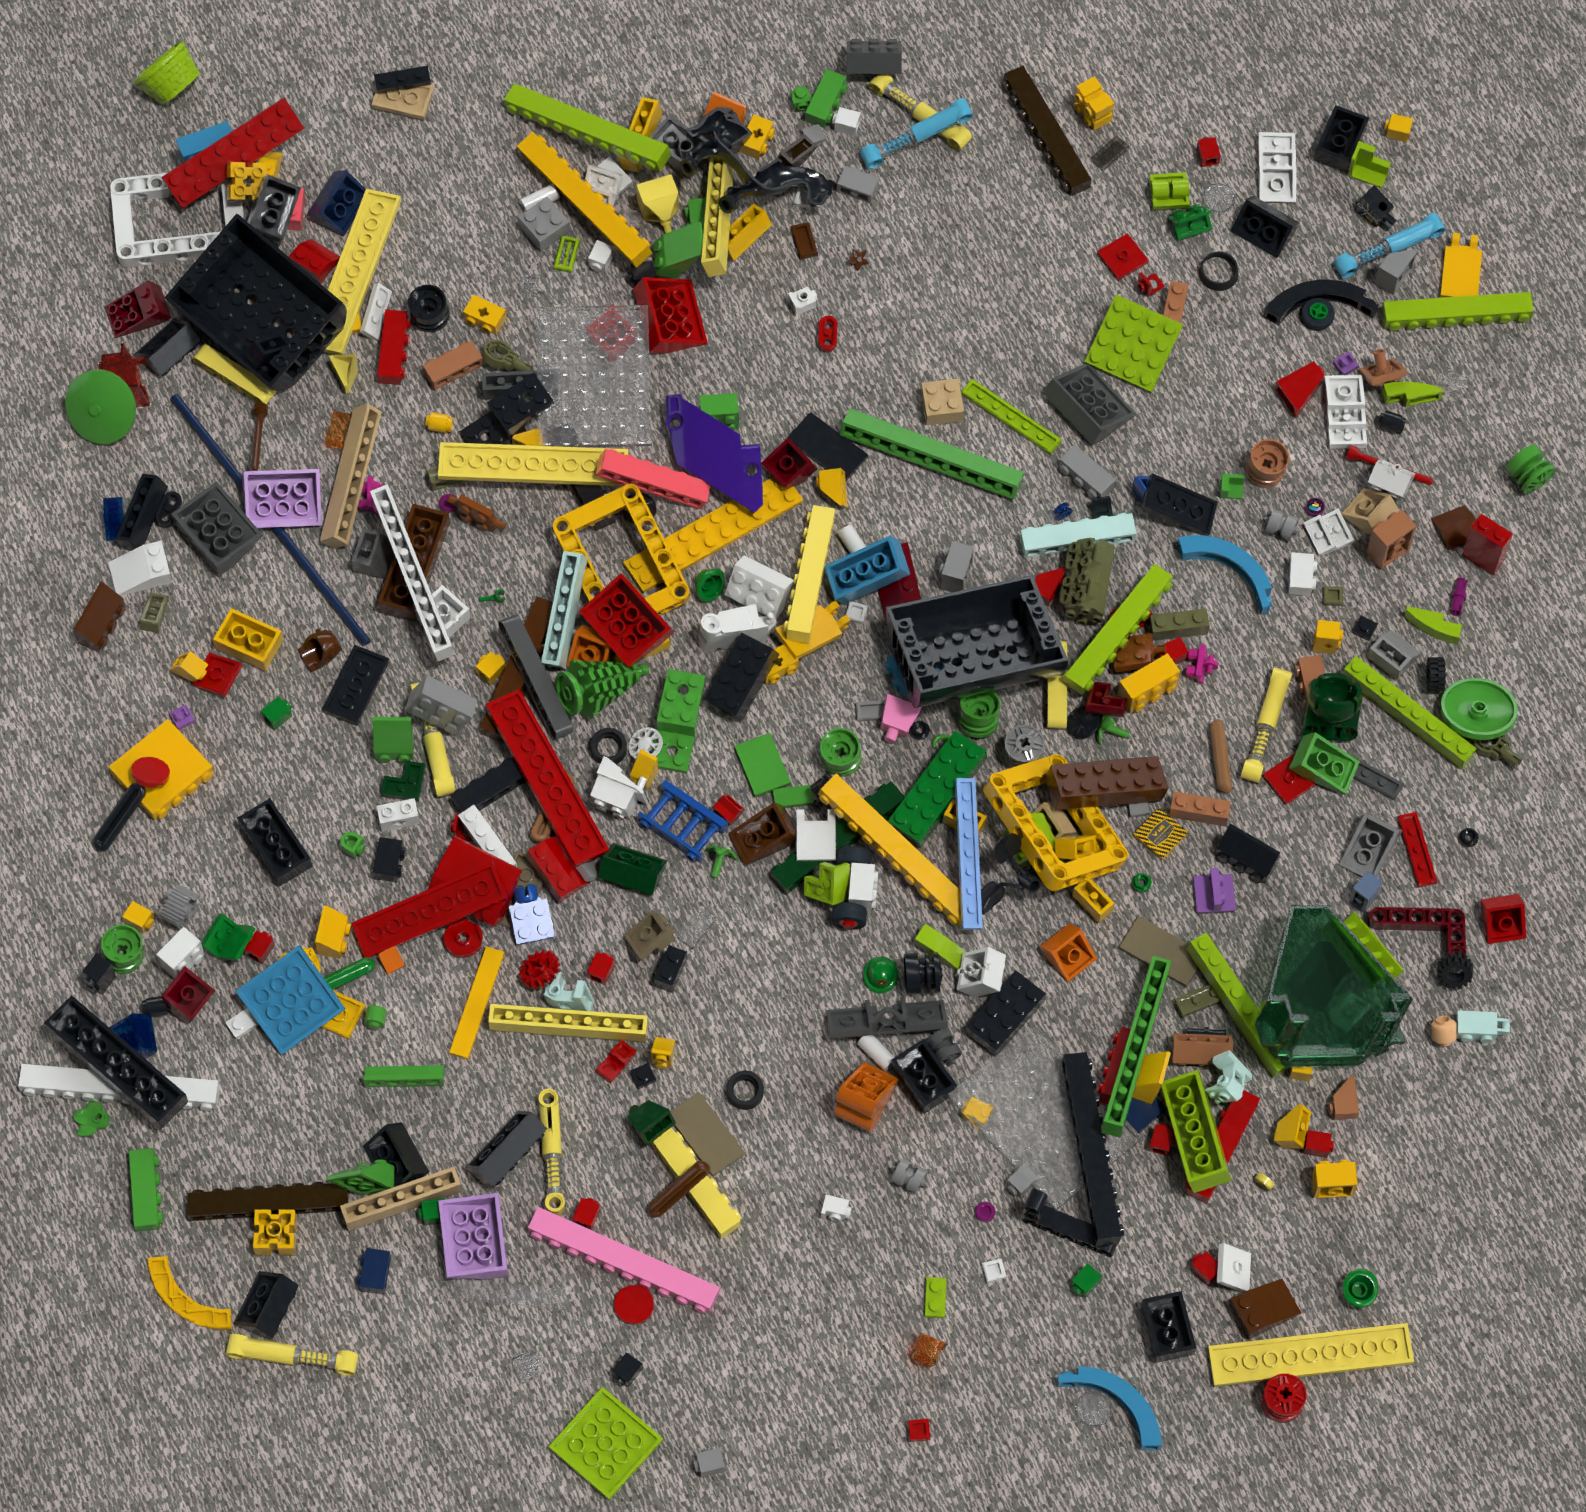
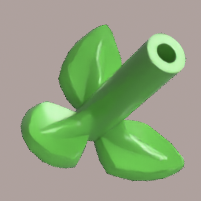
M1104 715L1100 720V726L1097 730V740L1101 745V736L1105 731L1127 739L1129 731L1114 726V719Z
M711 845L705 849V853L713 851L717 853L711 876L718 878L724 856L729 855L736 861L738 857L729 849Z

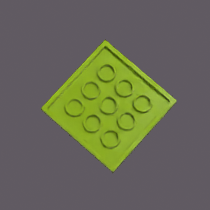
M1116 294L1084 362L1149 392H1153L1184 325Z
M602 1387L548 1448L610 1501L663 1442V1438Z

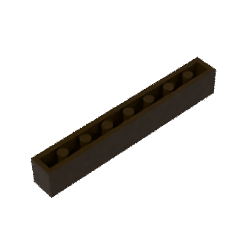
M1024 65L1004 73V80L1002 82L1004 90L1006 92L1009 91L1011 94V101L1014 106L1017 105L1020 109L1019 114L1022 120L1027 121L1029 132L1036 136V143L1040 149L1043 148L1047 162L1052 163L1056 177L1061 178L1064 191H1068L1073 196L1091 188L1092 179Z
M313 1182L312 1185L294 1183L292 1186L276 1184L269 1188L253 1186L252 1189L234 1187L232 1190L216 1188L209 1192L193 1190L192 1193H187L189 1221L255 1217V1210H271L272 1214H279V1210H295L296 1214L341 1211V1205L349 1203V1190L334 1183L324 1184L323 1182Z

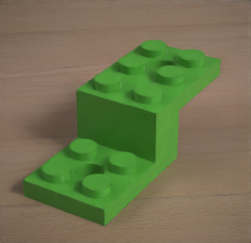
M668 669L657 717V731L663 739L662 748L658 755L655 756L658 758V769L687 774L698 726V712L706 675ZM685 687L688 689V693L681 695L678 693V689ZM656 739L654 744L659 743V739ZM675 748L678 752L676 755L670 756L667 754V750Z

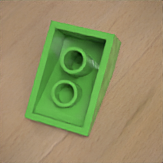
M696 222L665 233L654 242L656 275L676 279L702 257V222Z
M372 717L375 760L382 763L390 762V760H398L400 763L414 760L415 738L411 717Z
M1314 732L1302 737L1289 769L1309 781L1345 795L1360 761Z
M375 1160L371 1164L359 1163L356 1167H350L327 1176V1181L358 1195L377 1193L394 1187V1166L386 1163L385 1160Z

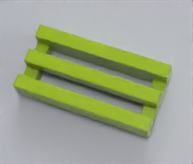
M562 236L554 270L572 273L580 239ZM565 241H569L563 264L559 265ZM572 242H574L575 245L571 256L569 266H566Z

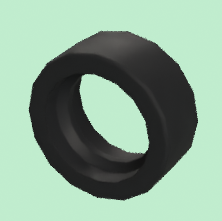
M615 728L600 729L591 739L592 757L597 763L601 764L604 756L598 752V743L603 738L612 737L619 742L620 750L616 755L605 757L617 765L626 756V738Z
M747 1070L733 1074L728 1080L726 1088L729 1102L741 1110L755 1108L763 1099L764 1086L761 1078L756 1073ZM744 1079L752 1081L757 1088L755 1097L747 1101L739 1100L733 1091L735 1084Z

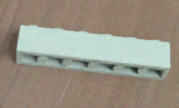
M1120 513L1116 516H1100L1097 519L1091 520L1085 518L1078 522L1065 521L1058 525L1046 524L1038 528L1027 527L1021 530L1020 540L1024 558L1066 552L1072 542L1089 537L1095 538V542L1100 543V539L1106 540L1110 544L1132 542L1136 540L1137 533L1132 513Z
M563 551L541 661L542 664L549 667L566 668L587 563V557L580 553Z

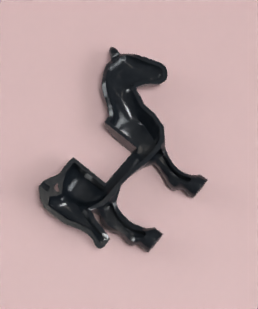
M717 107L707 113L697 126L686 128V137L690 140L702 135L713 134L709 142H700L696 149L687 152L685 159L680 162V168L686 176H692L699 170L698 164L701 160L720 157L735 170L743 183L742 186L728 187L725 195L719 199L720 209L724 213L730 214L736 209V202L741 197L752 195L756 197L773 196L799 185L804 186L808 205L810 207H821L832 194V188L837 186L835 181L827 180L823 174L808 167L783 166L782 160L779 158L758 170L754 177L734 154L747 142L752 132L740 122L738 115L731 108Z

